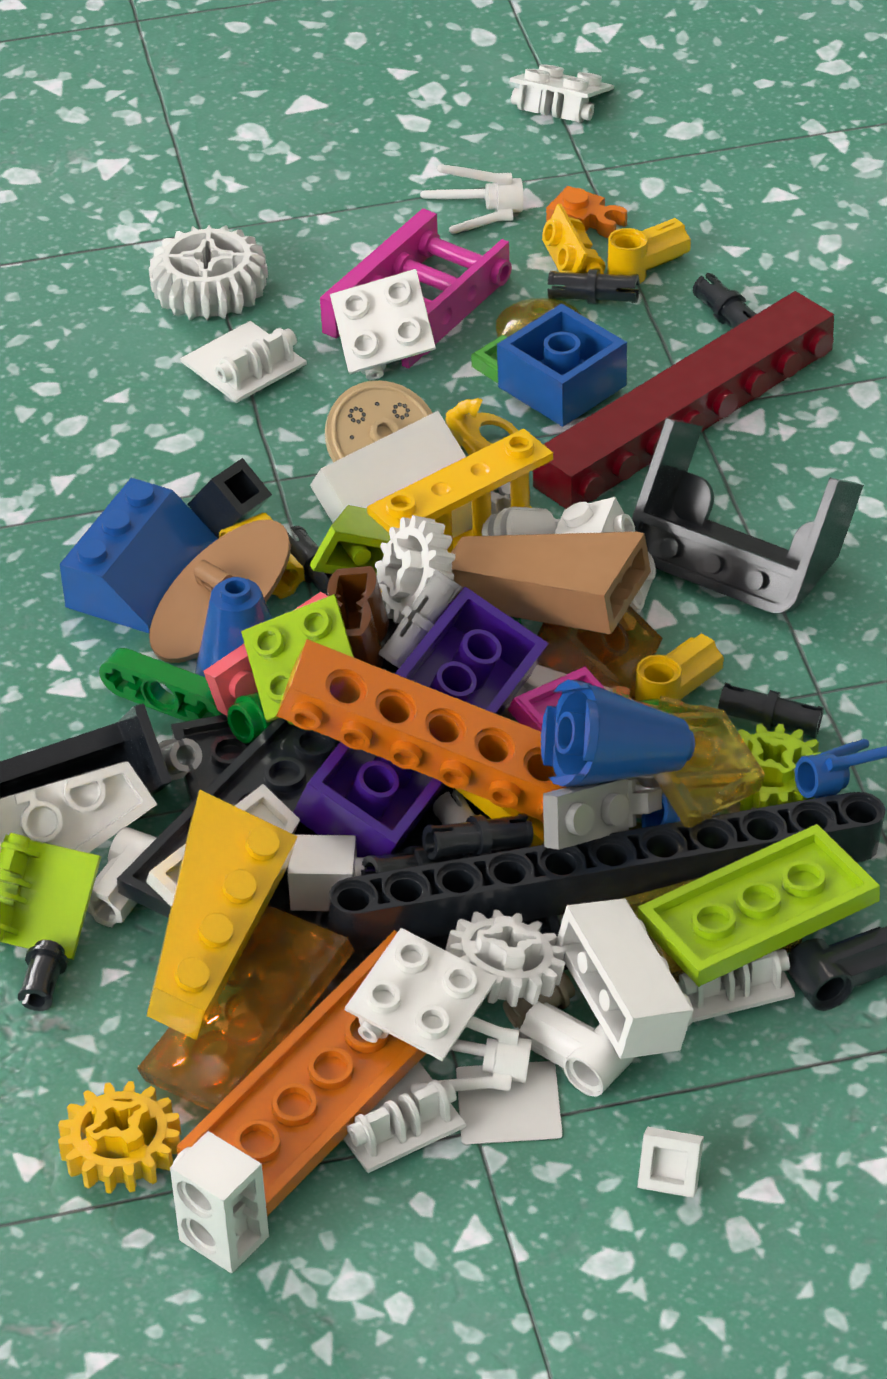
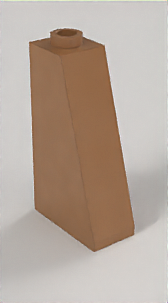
M641 532L462 537L451 552L455 554V560L452 562L453 581L463 588L467 587L506 615L612 634L651 573L645 533Z

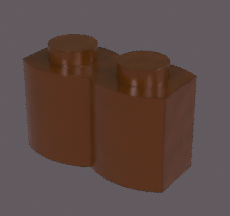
M372 566L337 569L328 582L327 595H336L353 656L356 659L382 668L384 658L378 653L382 649L381 642L387 634L389 620L375 570Z

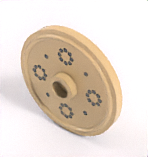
M380 380L359 383L341 394L330 409L325 424L327 450L332 461L335 462L432 414V411L421 397L402 385Z

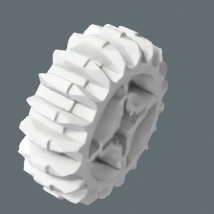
M209 224L206 229L198 230L192 226L190 232L176 231L174 239H163L162 246L154 249V256L150 259L149 277L151 290L154 292L155 299L160 300L162 308L172 309L173 314L176 316L186 313L189 320L197 316H203L208 321L211 316H220L225 319L227 313L241 314L243 306H254L255 298L263 296L266 278H268V270L262 246L256 244L255 237L244 236L243 230L230 232L227 225L220 229H212Z

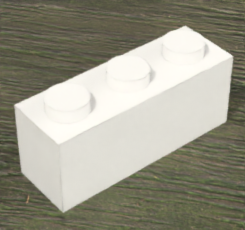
M436 411L321 468L310 486L330 520L334 523L347 505L367 508L368 505L466 456L439 411Z
M623 898L567 905L555 946L565 949L563 961L620 1059L680 1051L687 1028L693 1019L691 1001L679 988L670 973L666 959L659 955L647 935L644 923L636 917L627 900Z

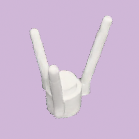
M439 164L437 170L440 173L493 183L486 184L485 189L424 190L420 193L423 199H485L486 208L495 209L494 213L451 226L449 228L451 234L468 231L498 221H513V213L522 212L523 210L521 178H512V173H492Z
M472 1017L466 1026L467 1028L496 1039L487 1038L486 1044L457 1039L451 1050L483 1056L482 1071L493 1072V1076L448 1079L455 1092L490 1088L510 1091L512 1081L525 1083L532 1039L518 1037L519 1030L499 1027ZM429 1082L412 1084L411 1092L414 1093L427 1087Z

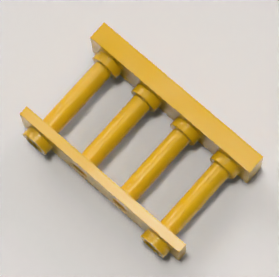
M523 428L368 505L367 514L387 532H389L391 527L400 528V519L403 517L411 519L412 515L435 519V522L445 525L444 535L452 537V542L447 549L448 553H451L462 537L482 536L483 524L491 515V491L510 482L511 507L532 508L530 506L529 472L552 461L553 452ZM472 501V529L453 538L452 511Z

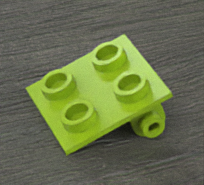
M335 594L241 631L267 722L279 718L276 715L287 683L307 639L354 658Z
M15 833L5 834L0 852V942L29 949L40 940H52L63 946L68 959L74 960L102 856L33 841L29 837Z

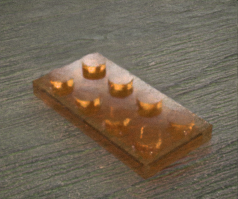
M267 905L197 1040L169 1027L137 1067L143 1079L148 1083L212 1111L301 1022L353 954L354 949L349 939Z

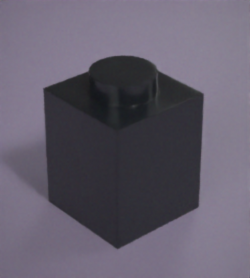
M241 458L213 477L187 505L219 539V532L222 529L250 518L272 494L247 462Z

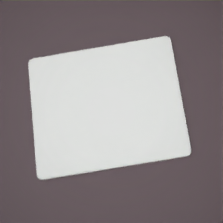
M551 1061L529 1062L526 1082L512 1081L510 1091L492 1088L458 1091L459 1115L466 1123V1127L461 1129V1142L465 1145L560 1139L563 1136L556 1066ZM483 1065L463 1066L456 1069L457 1079L493 1076V1072L482 1071Z

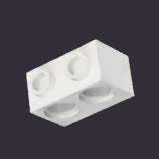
M208 1131L192 1147L183 1149L170 1167L179 1240L228 1272L233 1273L269 1237L262 1164Z

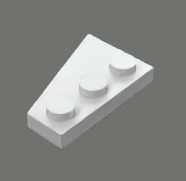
M129 762L118 763L0 798V852L5 834L15 833L29 837L33 841L90 853L122 828L128 826L155 807L157 803Z

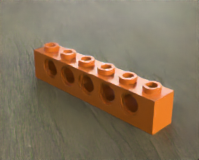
M306 640L292 669L276 715L277 717L290 721L301 729L313 730L338 740L349 748L363 750L389 760L400 768L412 769L440 780L448 787L463 789L488 799L499 807L515 809L518 812L539 819L544 824L543 793L566 787L553 784L549 778L555 777L556 774L553 766L543 765L540 731L311 640Z

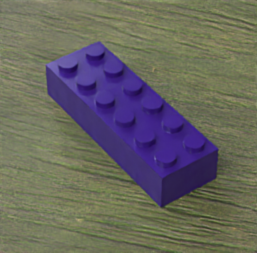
M464 587L395 674L501 715L529 679L549 643L467 587ZM340 742L307 783L293 813L300 819L302 824L318 835L356 836L357 857L395 854L445 789L446 785L440 780L412 769L400 768L389 760L363 750L349 748ZM374 866L367 867V869H375Z

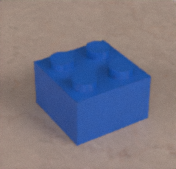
M561 303L497 344L498 387L564 427L627 385V342Z

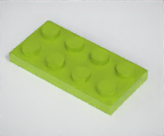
M816 824L638 906V919L644 923L648 934L690 979L700 987L879 902L880 885Z

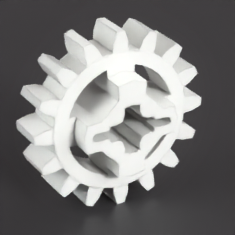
M412 515L411 519L403 517L400 519V528L391 527L389 529L391 540L388 543L382 542L380 546L384 557L382 561L379 560L375 563L377 580L382 591L381 594L387 616L394 619L395 623L402 621L404 615L401 612L406 605L412 606L432 577L435 569L451 580H454L452 562L455 560V554L448 553L447 551L452 542V537L444 535L445 525L435 522V519Z
M494 910L492 918L487 919L481 913L474 912L471 922L464 919L458 920L456 930L450 931L446 947L447 952L498 977L487 996L488 1003L492 1004L497 999L507 1000L511 1007H516L518 998H524L534 1005L538 1003L540 994L551 997L555 985H560L565 966L563 961L565 949L555 946L556 934H541L542 923L536 921L529 925L522 923V914L519 913L510 917L503 916L499 910Z

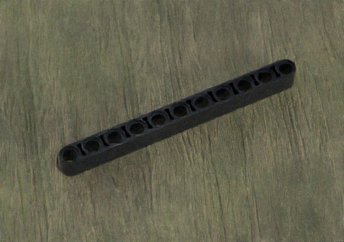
M850 792L615 832L606 837L559 850L539 845L350 877L335 883L329 892L328 938L341 949L362 950L378 947L394 930L398 932L400 928L422 939L450 934L451 930H456L458 920L464 919L471 922L474 912L481 913L487 919L492 918L494 910H499L503 916L510 917L519 913L522 914V921L564 914L567 905L623 898L628 903L653 899L816 824L856 863L871 859L877 853L886 811L884 804L876 796L865 792Z

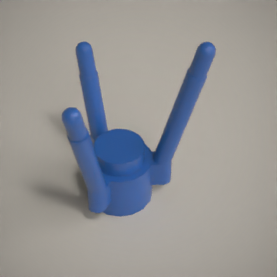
M861 739L817 755L802 756L795 767L796 786L800 794L805 798L837 795L849 783L850 766L887 758V746L858 752L869 747V741Z

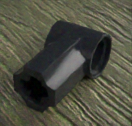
M880 926L831 945H828L823 939H809L798 944L789 953L790 969L787 972L812 1007L819 1011L833 1009L850 996L854 987L887 975V926L883 928Z

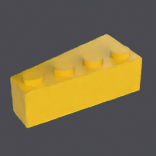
M199 790L146 1016L197 1040L289 865L298 836Z

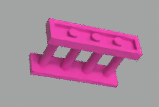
M422 208L320 297L322 333L336 339L340 336L330 294L416 269L419 282L443 291L433 301L423 297L436 345L499 286H503L508 281L512 270V264L509 261V241L501 239L487 253L480 255L440 239L437 227V213ZM435 255L468 268V270L457 278L422 263L427 258ZM430 351L401 359L402 366L409 369Z

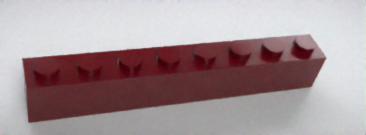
M797 291L790 293L544 443L553 452V460L533 470V487L565 509L578 502L588 503L594 501L604 492L629 479L636 472L651 464L666 418L703 426L702 431H704L721 419L730 416L734 411L753 399L762 396L766 391L785 379L794 376L798 371L817 359L827 355L833 349L834 314Z

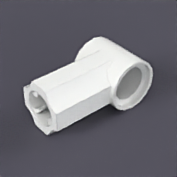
M124 827L117 833L109 850L108 863L95 879L87 909L96 922L112 928L115 923H122L135 907L137 902L118 893L117 878L157 837L129 827Z
M540 1002L534 1004L526 1013L525 1020L519 1029L520 1038L532 1039V1051L562 1067L565 1075L574 1087L589 1096H599L635 1059V1057L620 1059L600 1024L594 1029L547 1002L544 1004Z

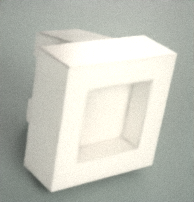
M647 1127L643 1136L637 1188L694 1198L698 1188L704 1136Z

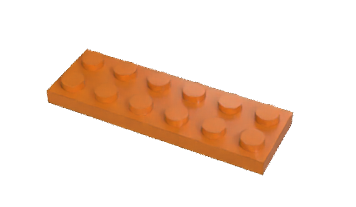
M394 930L177 1145V1156L186 1147H192L209 1131L262 1164L267 1216L345 1138L348 1134L347 1126L355 1123V1116L359 1114L367 1115L427 1054L391 1034L384 1039L379 1038L376 1043L366 1041L358 1033V1029L361 1026L359 1018L345 1011V1006L393 940L397 931Z

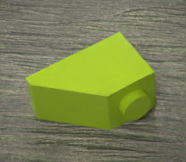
M347 505L328 530L310 563V567L313 571L333 574L337 569L372 566L377 576L375 563L379 560L382 561L384 557L380 546L382 542L388 543L391 540L390 534L367 514V508Z

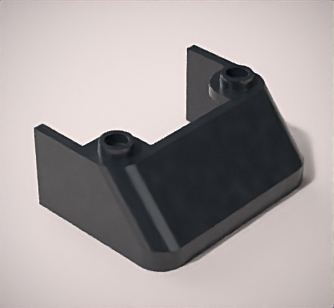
M666 418L632 516L635 532L645 533L647 551L654 560L655 568L771 613H788L795 610L837 560L864 485L852 481L829 478L815 520L802 525L797 530L790 549L787 550L708 520L714 504L713 489L706 479L688 472L703 426Z
M144 703L133 706L116 723L0 761V798L122 762H129L151 796L161 791L172 780Z

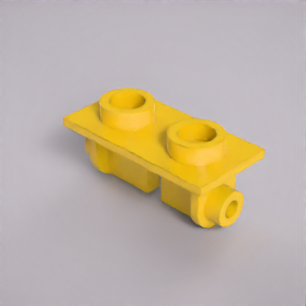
M557 204L551 219L545 223L542 241L559 272L588 273L589 269H598L600 274H604L605 262L599 257L596 250L591 249L593 244L585 232L583 223L579 219L568 217L562 204Z

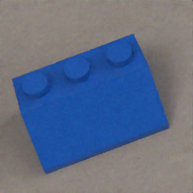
M130 478L60 563L65 607L150 634L155 611L168 588L183 569L218 538L172 489Z

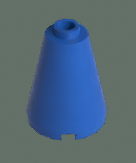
M231 577L218 583L213 588L195 674L205 677L203 672L205 669L244 644L242 630L272 619L261 589L255 582L241 577Z
M566 680L559 684L554 691L555 693H562L556 706H547L543 716L541 730V757L543 765L553 766L556 776L549 778L553 784L563 787L583 786L679 771L691 759L695 749L694 734L684 719L581 680Z

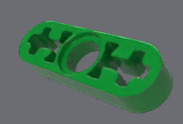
M127 648L116 649L100 666L99 675L103 684L119 697L138 704L144 703L148 708L183 721L223 714L216 707L206 678ZM160 683L169 688L173 694L166 691Z

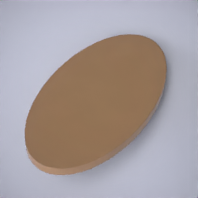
M258 520L237 527L210 544L183 569L164 594L152 619L149 634L150 645L160 660L169 663H180L198 657L211 592L218 583L231 577L249 579L260 587L265 602L269 599L285 572L291 550L288 532L281 523L274 520Z

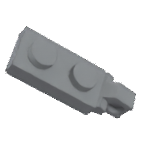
M636 778L577 787H566L543 793L544 847L559 850L606 837L611 833L627 831L629 827L636 826V814H649L662 809V788L642 787V785L636 784Z

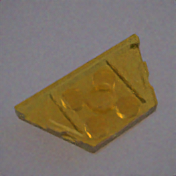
M622 686L613 687V693L631 699L629 697L630 688ZM660 696L658 706L640 702L684 719L694 734V753L683 768L679 771L653 775L685 827H693L760 791L765 773L724 710L704 705H690L681 700Z

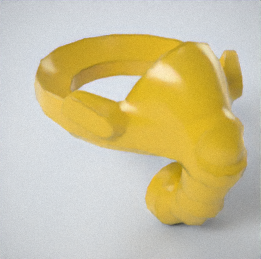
M480 398L460 401L456 407L446 413L445 422L459 446H463L469 455L492 444L481 435L479 431L481 426H499L510 435L519 431L512 423L490 413H478L483 401Z

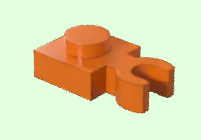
M567 186L546 207V221L551 219L557 204H562L568 217L579 219L583 223L585 232L589 228L596 229L599 235L608 238L616 230V224L623 227L627 225V210L617 205L605 206V197L589 193L581 188Z

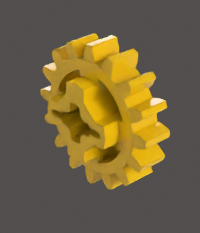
M128 1081L123 1091L115 1092L111 1083H105L103 1095L97 1097L93 1092L87 1090L83 1092L84 1106L71 1103L67 1106L69 1119L60 1120L58 1124L60 1156L62 1161L67 1162L68 1174L71 1177L82 1174L84 1187L89 1189L98 1181H102L105 1184L106 1193L112 1194L117 1183H125L129 1192H135L136 1180L144 1178L153 1185L157 1182V1168L170 1171V1167L173 1165L172 1154H177V1145L181 1142L180 1118L178 1113H173L172 1102L168 1097L157 1101L154 1087L150 1086L140 1094L135 1092L134 1082Z

